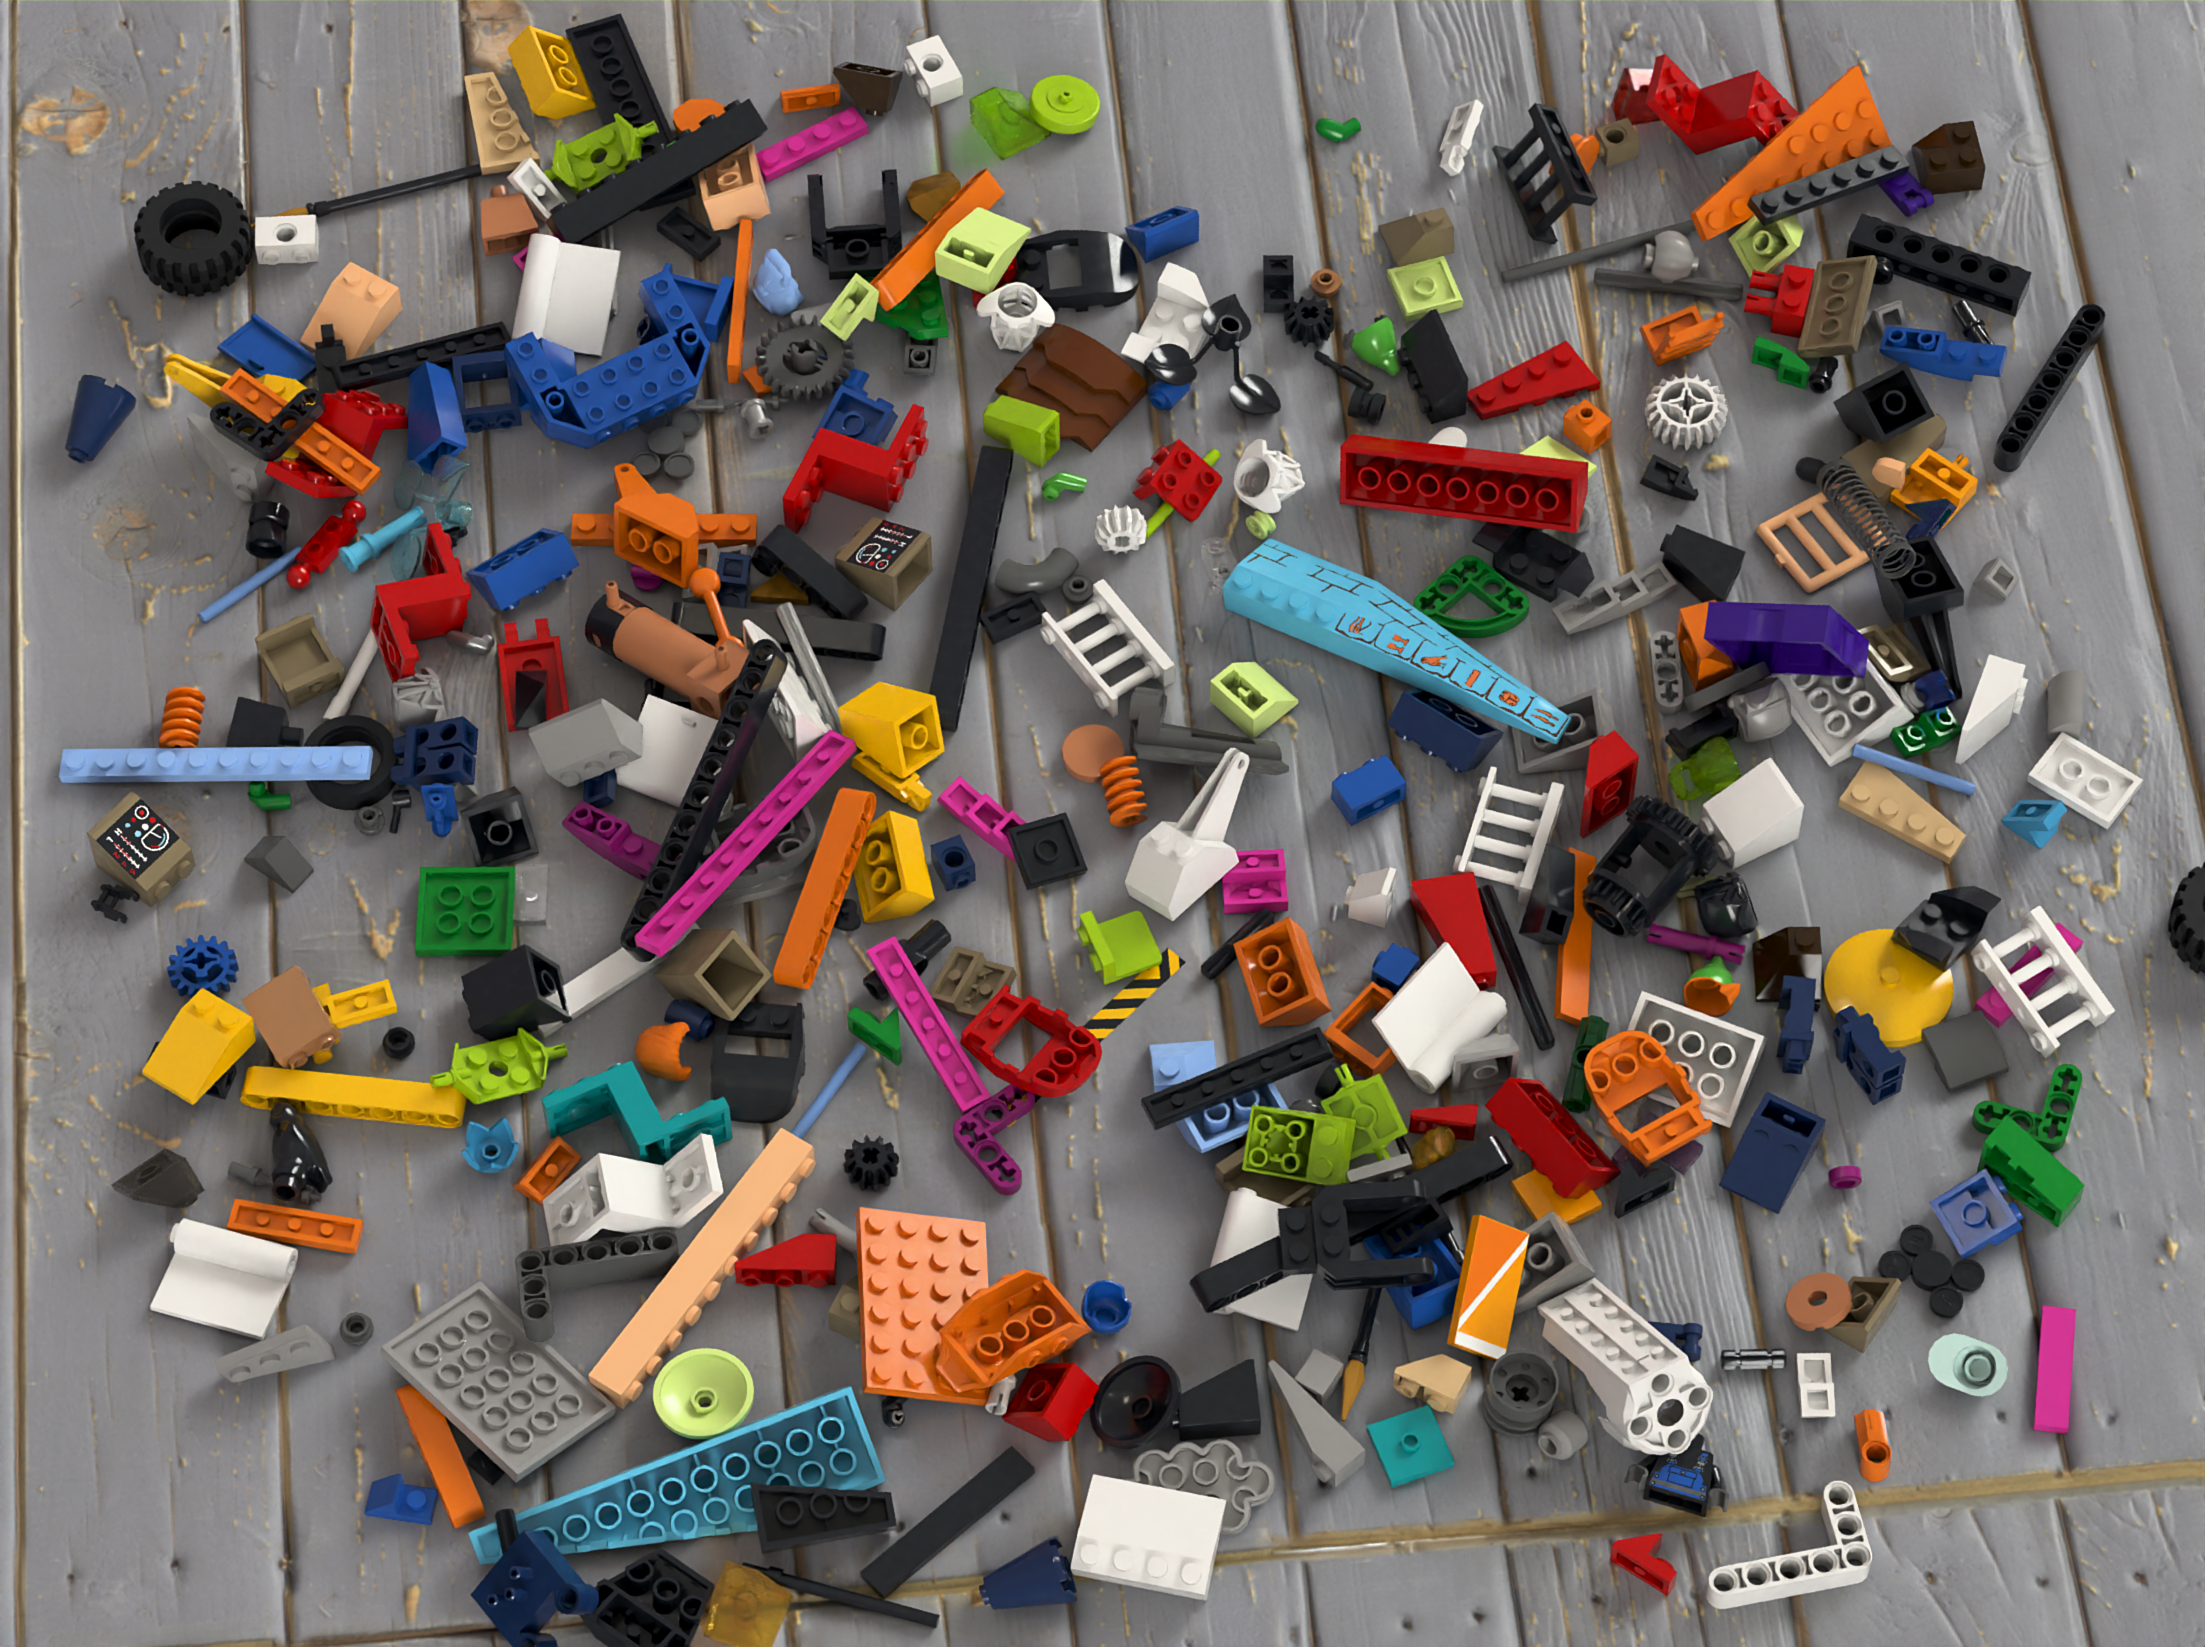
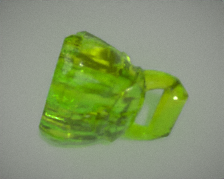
M1723 737L1712 738L1703 743L1694 755L1676 764L1668 775L1677 798L1686 801L1696 799L1704 793L1718 794L1742 777L1728 741ZM1682 770H1689L1690 777L1696 786L1691 792H1688L1680 774Z

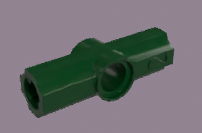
M1590 1015L1581 1019L1562 1099V1106L1566 1107L1570 1112L1581 1114L1590 1110L1592 1099L1584 1081V1066L1580 1063L1585 1062L1588 1053L1593 1047L1607 1038L1609 1023L1604 1021L1602 1017Z

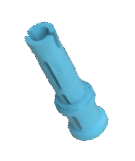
M415 506L412 510L375 533H364L360 536V540L347 548L341 547L338 549V553L343 564L353 573L370 558H378L382 549L428 522L426 516L421 517L424 511L419 506Z

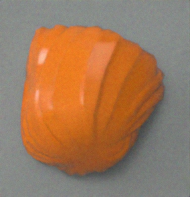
M676 1022L669 1025H653L645 1029L638 1037L635 1046L636 1060L641 1067L649 1074L671 1081L688 1080L692 1069L690 1066H681L678 1057L682 1038L686 1035V1032L690 1031L689 1025L685 1022Z

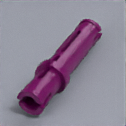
M1655 923L1651 925L1648 931L1650 934L1647 936V943L1704 955L1706 960H1711L1714 956H1720L1724 961L1741 965L1744 958L1742 955L1745 953L1746 945L1718 940V936L1715 935L1705 937L1656 925Z

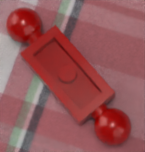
M351 500L345 503L342 508V518L331 515L295 556L298 565L292 566L286 574L289 586L294 589L307 587L311 580L310 573L313 571L322 575L339 555L338 549L343 546L346 547L358 533L355 525L361 523L366 517V508L360 501Z

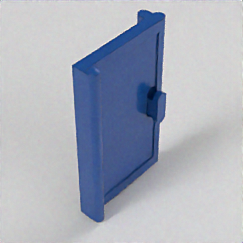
M255 313L251 315L249 322L217 347L220 352L230 357L258 378L265 374L296 379L302 383L317 371L315 356Z

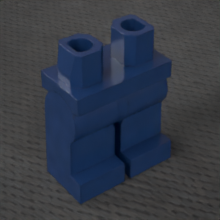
M463 716L424 724L418 728L415 725L406 727V735L394 738V753L399 758H404L403 764L391 767V779L398 785H411L417 791H421V785H431L434 783L449 784L459 782L463 786L474 784L476 758L473 755L477 754L478 728Z
M1786 975L1783 977L1778 1009H1785L1787 1013L1781 1028L1776 1057L1783 1058V1073L1802 1074L1803 1063L1805 1060H1809L1814 1041V1031H1811L1814 1016L1816 978Z
M1853 1006L1839 1011L1835 1017L1839 1026L1833 1031V1038L1838 1043L1836 1057L1841 1064L1846 1062L1849 1072L1872 1105L1900 1092L1906 1058L1900 1050L1893 1053L1888 1050L1879 1038L1880 1032L1873 1024L1874 1019L1869 1012L1860 1016Z

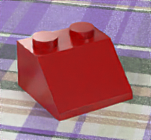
M1074 1362L1036 1364L1029 1369L1002 1419L1048 1442L1069 1441L1077 1432L1078 1424L1084 1413L1093 1404V1398L1099 1386Z

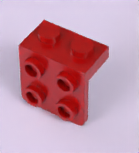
M1178 439L1166 447L1161 445L1151 457L1154 462L1150 468L1146 467L1136 479L1139 484L1132 493L1141 501L1156 493L1187 521L1193 522L1200 516L1222 483V476Z

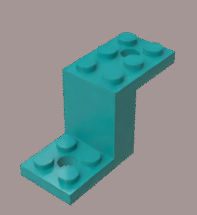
M632 1060L624 1064H614L605 1072L595 1076H586L574 1085L564 1089H555L547 1096L541 1098L546 1129L551 1139L558 1135L563 1136L612 1115L634 1160L664 1165L701 1133L712 1135L714 1146L733 1139L730 1109L724 1097L705 1101L698 1108L686 1113H677L668 1121L663 1122Z

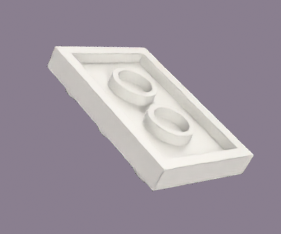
M2061 732L2027 777V782L2055 799L2061 800L2065 805L2107 830L2140 789L2143 779L2064 732Z

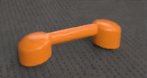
M711 568L697 569L690 576L689 586L695 597L705 600L719 639L715 644V648L722 645L728 639L744 647L740 639L730 635L716 597L721 587L719 575Z

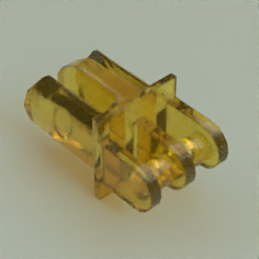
M1437 1126L1435 1130H1428L1410 1148V1151L1414 1154L1411 1160L1412 1166L1416 1171L1454 1154L1452 1150L1455 1144L1453 1131L1447 1126Z

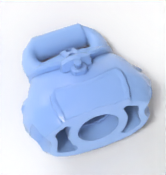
M777 249L767 250L764 256V263L758 268L754 277V288L752 290L757 300L770 314L784 316L796 310L798 304L805 297L798 290V283L792 278L790 265Z

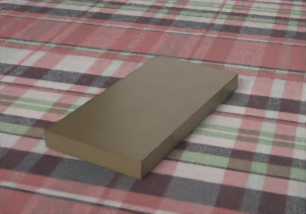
M1874 255L1818 262L1797 349V354L1801 359L1857 353L1877 267V260Z

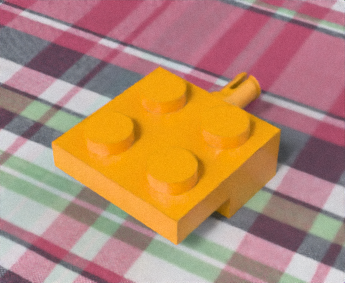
M1927 448L1910 466L1909 474L1905 477L1901 490L1895 488L1891 492L1889 500L1940 533L1976 492L1978 479L1963 470L1969 464L1966 456L1963 458V455L1959 454L1953 462H1950L1935 451Z

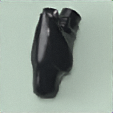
M288 1102L275 1104L270 1111V1124L275 1130L272 1142L275 1167L271 1175L274 1183L272 1188L274 1196L283 1201L297 1199L307 1179L313 1183L319 1193H324L328 1185L333 1182V1178L329 1172L324 1153L313 1131L308 1127L295 1105Z

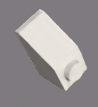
M1389 867L1358 875L1355 886L1349 885L1344 904L1349 905L1348 918L1385 928L1394 904L1395 868Z

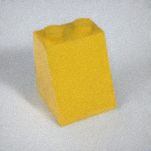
M879 681L838 708L842 735L854 740L858 748L899 778H906L945 752L936 697L934 695Z

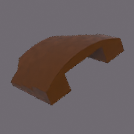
M1056 323L1051 327H1046L1032 342L1033 347L1018 361L1013 371L995 388V392L999 395H1005L1058 412L1060 439H1071L1091 453L1147 394V382L1120 356L1090 336Z

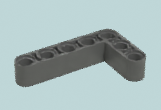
M655 1230L530 1249L520 1253L516 1258L515 1264L526 1337L533 1342H545L554 1335L555 1325L551 1291L667 1274L680 1258L676 1235L669 1230Z

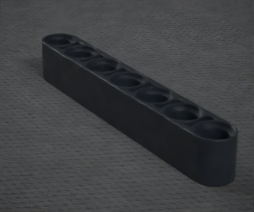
M2086 304L2079 309L2000 434L1993 459L1995 466L1999 470L2013 472L2020 467L2099 341L2105 321V312L2100 306Z
M691 602L673 603L671 622L703 641L705 639L719 640L706 604ZM720 606L730 635L740 639L743 644L742 621L749 619L775 639L784 652L794 653L776 612ZM797 615L815 655L863 661H880L883 659L886 627L883 625Z

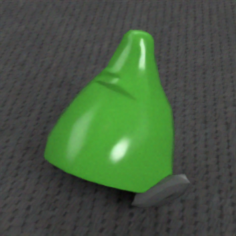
M1387 315L1376 317L1374 319L1375 323L1356 334L1353 329L1348 334H1344L1342 343L1344 350L1348 351L1351 348L1363 361L1379 367L1391 376L1400 372L1396 358V337L1394 331L1396 323Z

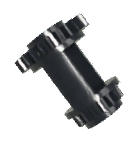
M1642 795L1638 798L1636 797L1627 808L1625 814L1628 818L1626 820L1630 825L1588 875V885L1582 891L1584 894L1582 897L1584 899L1583 907L1587 914L1603 929L1618 937H1626L1629 933L1635 936L1642 928L1651 927L1692 875L1698 877V875L1702 877L1708 875L1719 860L1716 856L1718 852L1712 848L1714 844L1706 840L1707 834L1702 833L1698 825L1694 824L1688 816L1679 812L1677 808H1671L1667 802L1662 804L1658 798L1652 799L1648 795L1645 798ZM1639 844L1654 859L1671 869L1648 899L1631 883L1616 874L1621 867L1624 869L1630 867L1632 863L1630 855Z

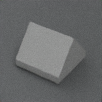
M1900 299L1874 309L1868 320L1880 338H1883L1886 326L1908 328Z

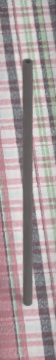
M1689 220L1502 271L1501 277L1503 282L1507 283L1650 244L1652 238L1661 232L1677 231L1686 234L1697 230L1693 221Z

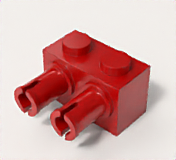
M1785 264L1783 273L1780 272V275L1753 269L1749 288L1775 292L1776 296L1772 299L1747 293L1744 312L1770 316V320H1773L1771 333L1800 338L1815 269Z

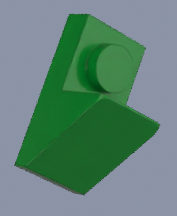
M855 1006L847 1014L848 1031L899 1066L902 1062L898 1008L896 1007L880 1023L874 1014L868 1011L863 1012Z

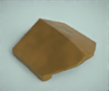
M949 170L913 181L906 194V199L911 210L928 223L962 187L960 181Z

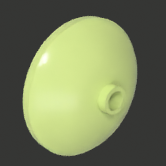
M712 1348L690 1350L673 1358L662 1368L653 1388V1402L660 1420L674 1433L691 1439H711L734 1430L747 1417L754 1400L753 1380L747 1367L734 1355ZM704 1403L711 1404L709 1407H700Z

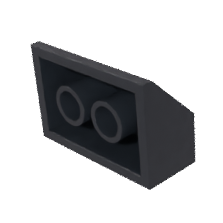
M1433 309L1401 336V346L1397 350V357L1401 367L1406 366L1408 371L1407 378L1412 391L1416 390L1419 395V408L1422 414L1427 413L1431 424L1466 415L1468 377L1437 309Z

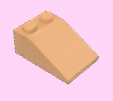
M752 142L698 173L703 204L713 231L731 229L740 223V219L757 221L765 215L771 214Z
M349 262L330 285L300 339V345L314 352V349H316L315 342H322L321 325L333 324L335 340H343L347 361L362 357L402 311L399 288L360 266Z

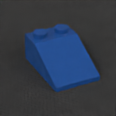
M1422 1223L1416 1225L1418 1229L1424 1227ZM1409 1228L1404 1230L1407 1236L1412 1234ZM1378 1233L1363 1239V1244L1371 1260L1416 1257L1433 1260L1435 1280L1431 1283L1420 1286L1386 1288L1396 1309L1412 1330H1416L1453 1313L1462 1268L1440 1238L1396 1257L1393 1256ZM1397 1233L1392 1235L1396 1243L1402 1240Z

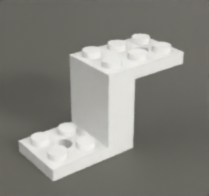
M701 1133L664 1165L598 1153L543 1200L551 1246L587 1241L602 1228L629 1234L655 1230H669L673 1233L678 1231L724 1193L712 1135Z

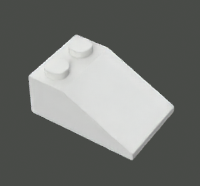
M1989 654L1962 728L1955 763L1960 765L2009 725L2013 713H2020L2028 679L2023 678L2026 665Z

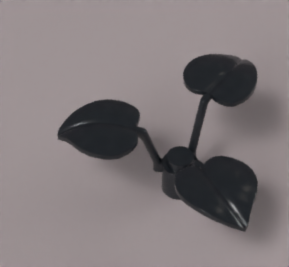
M1236 294L1218 300L1203 313L1201 325L1210 337L1194 358L1190 359L1189 353L1178 345L1163 344L1153 349L1144 361L1147 370L1158 380L1166 384L1182 386L1196 379L1197 370L1193 365L1198 363L1212 344L1220 351L1233 349L1234 380L1237 383L1231 387L1229 392L1233 405L1240 411L1251 415L1273 414L1281 409L1279 397L1265 379L1255 374H1248L1243 380L1240 377L1239 348L1241 344L1238 341H1242L1249 336L1251 322L1240 306Z

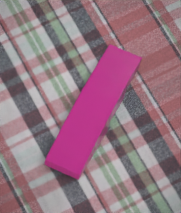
M959 776L938 797L937 801L979 837L1016 862L1005 832L1008 828L1026 824V822L1013 810L1009 813L1006 812L987 793L983 796L980 795Z

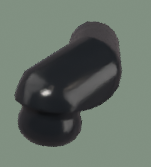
M888 1395L883 1399L881 1403L882 1420L888 1427L894 1429L904 1423L903 1404L909 1398Z

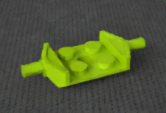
M618 113L613 114L616 121L567 144H564L561 139L557 140L552 161L553 165L550 169L543 171V173L550 181L557 179L558 182L562 181L572 192L578 194L588 187L591 188L600 184L603 178L613 172L616 175H620L627 171L625 169L627 164L637 158L641 159L643 139L658 133V127L653 120L639 128H633ZM607 154L603 162L595 163L599 155Z

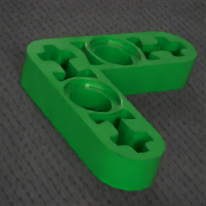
M2062 1064L2055 1069L2042 1115L1993 1101H1983L1977 1104L1972 1116L1974 1128L1983 1134L1990 1135L2002 1121V1117L2008 1115L2014 1121H2024L2029 1128L2026 1132L2048 1152L2060 1150L2065 1144L2082 1083L2081 1071L2072 1064ZM2064 1076L2071 1078L2067 1093L2061 1091ZM2053 1102H2062L2067 1106L2068 1111L2063 1114H2057L2051 1109L2050 1105ZM1985 1113L1992 1114L1990 1122L1983 1120ZM2051 1123L2058 1124L2054 1140L2047 1138Z

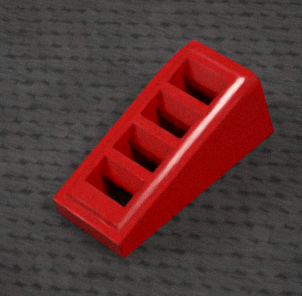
M1478 1104L1411 1110L1409 1132L1474 1141Z

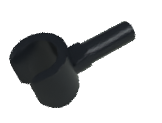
M408 789L396 790L392 793L393 816L389 831L396 834L398 831L401 809L411 808V796Z

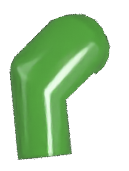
M1059 472L1044 481L1041 487L1043 491L1042 496L1047 501H1055L1059 493L1065 489L1083 493L1087 478Z

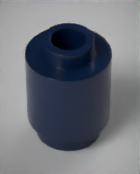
M685 999L682 1001L673 1000L664 1018L667 1024L676 1022L687 1023L690 1031L686 1032L685 1036L697 1042L703 1038H708L715 1026V1021L712 1020V1012Z

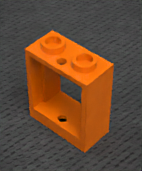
M1373 981L1323 1032L1333 1051V1057L1343 1064L1347 1063V1066L1354 1073H1360L1366 1078L1379 1073L1383 1075L1397 1060L1390 1047L1377 1058L1346 1036L1372 1007L1380 1012L1395 996L1389 989L1381 988Z

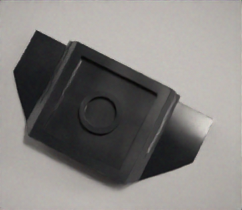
M1487 522L1472 540L1473 543L1493 553L1492 566L1497 573L1509 582L1550 603L1559 596L1562 590L1579 598L1594 580V574L1585 552H1581L1536 528Z
M1976 886L1934 892L1929 900L1925 899L1894 930L1891 940L1941 971L1946 972L1976 941L1988 914L1997 906L2001 898Z

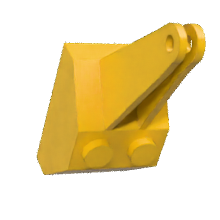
M173 353L168 356L167 363L163 368L165 374L185 387L210 408L222 402L232 403L220 393V388L230 379L231 375L194 362L180 354ZM265 374L256 379L287 402H290L302 390L307 389L306 386L296 379ZM231 417L226 418L233 425ZM246 427L241 431L252 434L254 428ZM291 445L282 456L296 459L300 451Z

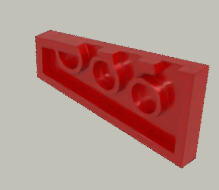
M1566 340L1467 391V403L1482 421L1519 411V407L1530 404H1533L1534 407L1546 404L1548 399L1560 396L1563 399L1573 397L1578 391L1586 389L1589 392L1599 390L1600 381Z

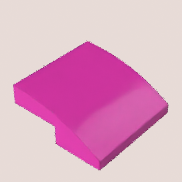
M1284 849L1236 851L1239 863L1221 878L1224 914L1255 913L1263 908H1266L1269 912L1288 911Z

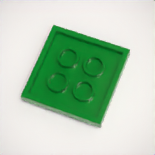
M420 867L415 938L416 956H502L512 951L517 884L516 867Z

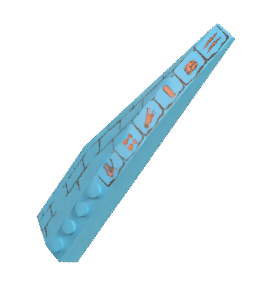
M1271 538L1237 564L1222 587L1226 610L1551 743H1558L1571 722V717L1379 582Z

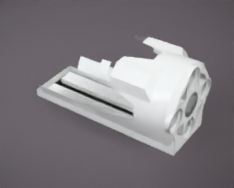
M1596 1278L1537 1306L1539 1314L1545 1318L1542 1336L1584 1372L1591 1387L1606 1406V1413L1610 1422L1607 1419L1598 1417L1603 1429L1624 1447L1636 1451L1641 1450L1647 1454H1680L1689 1447L1691 1441L1706 1423L1713 1399V1391L1707 1385L1703 1376L1690 1365L1688 1356ZM1669 1399H1676L1673 1405L1661 1410L1663 1415L1657 1417L1658 1408L1663 1402Z

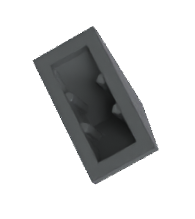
M264 836L244 857V862L291 893H294L314 872L311 865L285 836Z

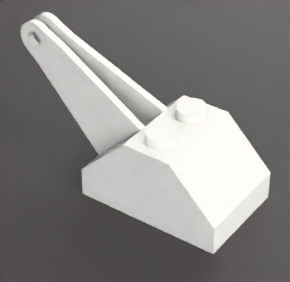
M1230 748L1224 754L1219 765L1179 822L1161 821L1139 841L1125 880L1129 896L1174 921L1239 863L1236 850L1224 843L1223 840L1249 765V756L1236 748Z

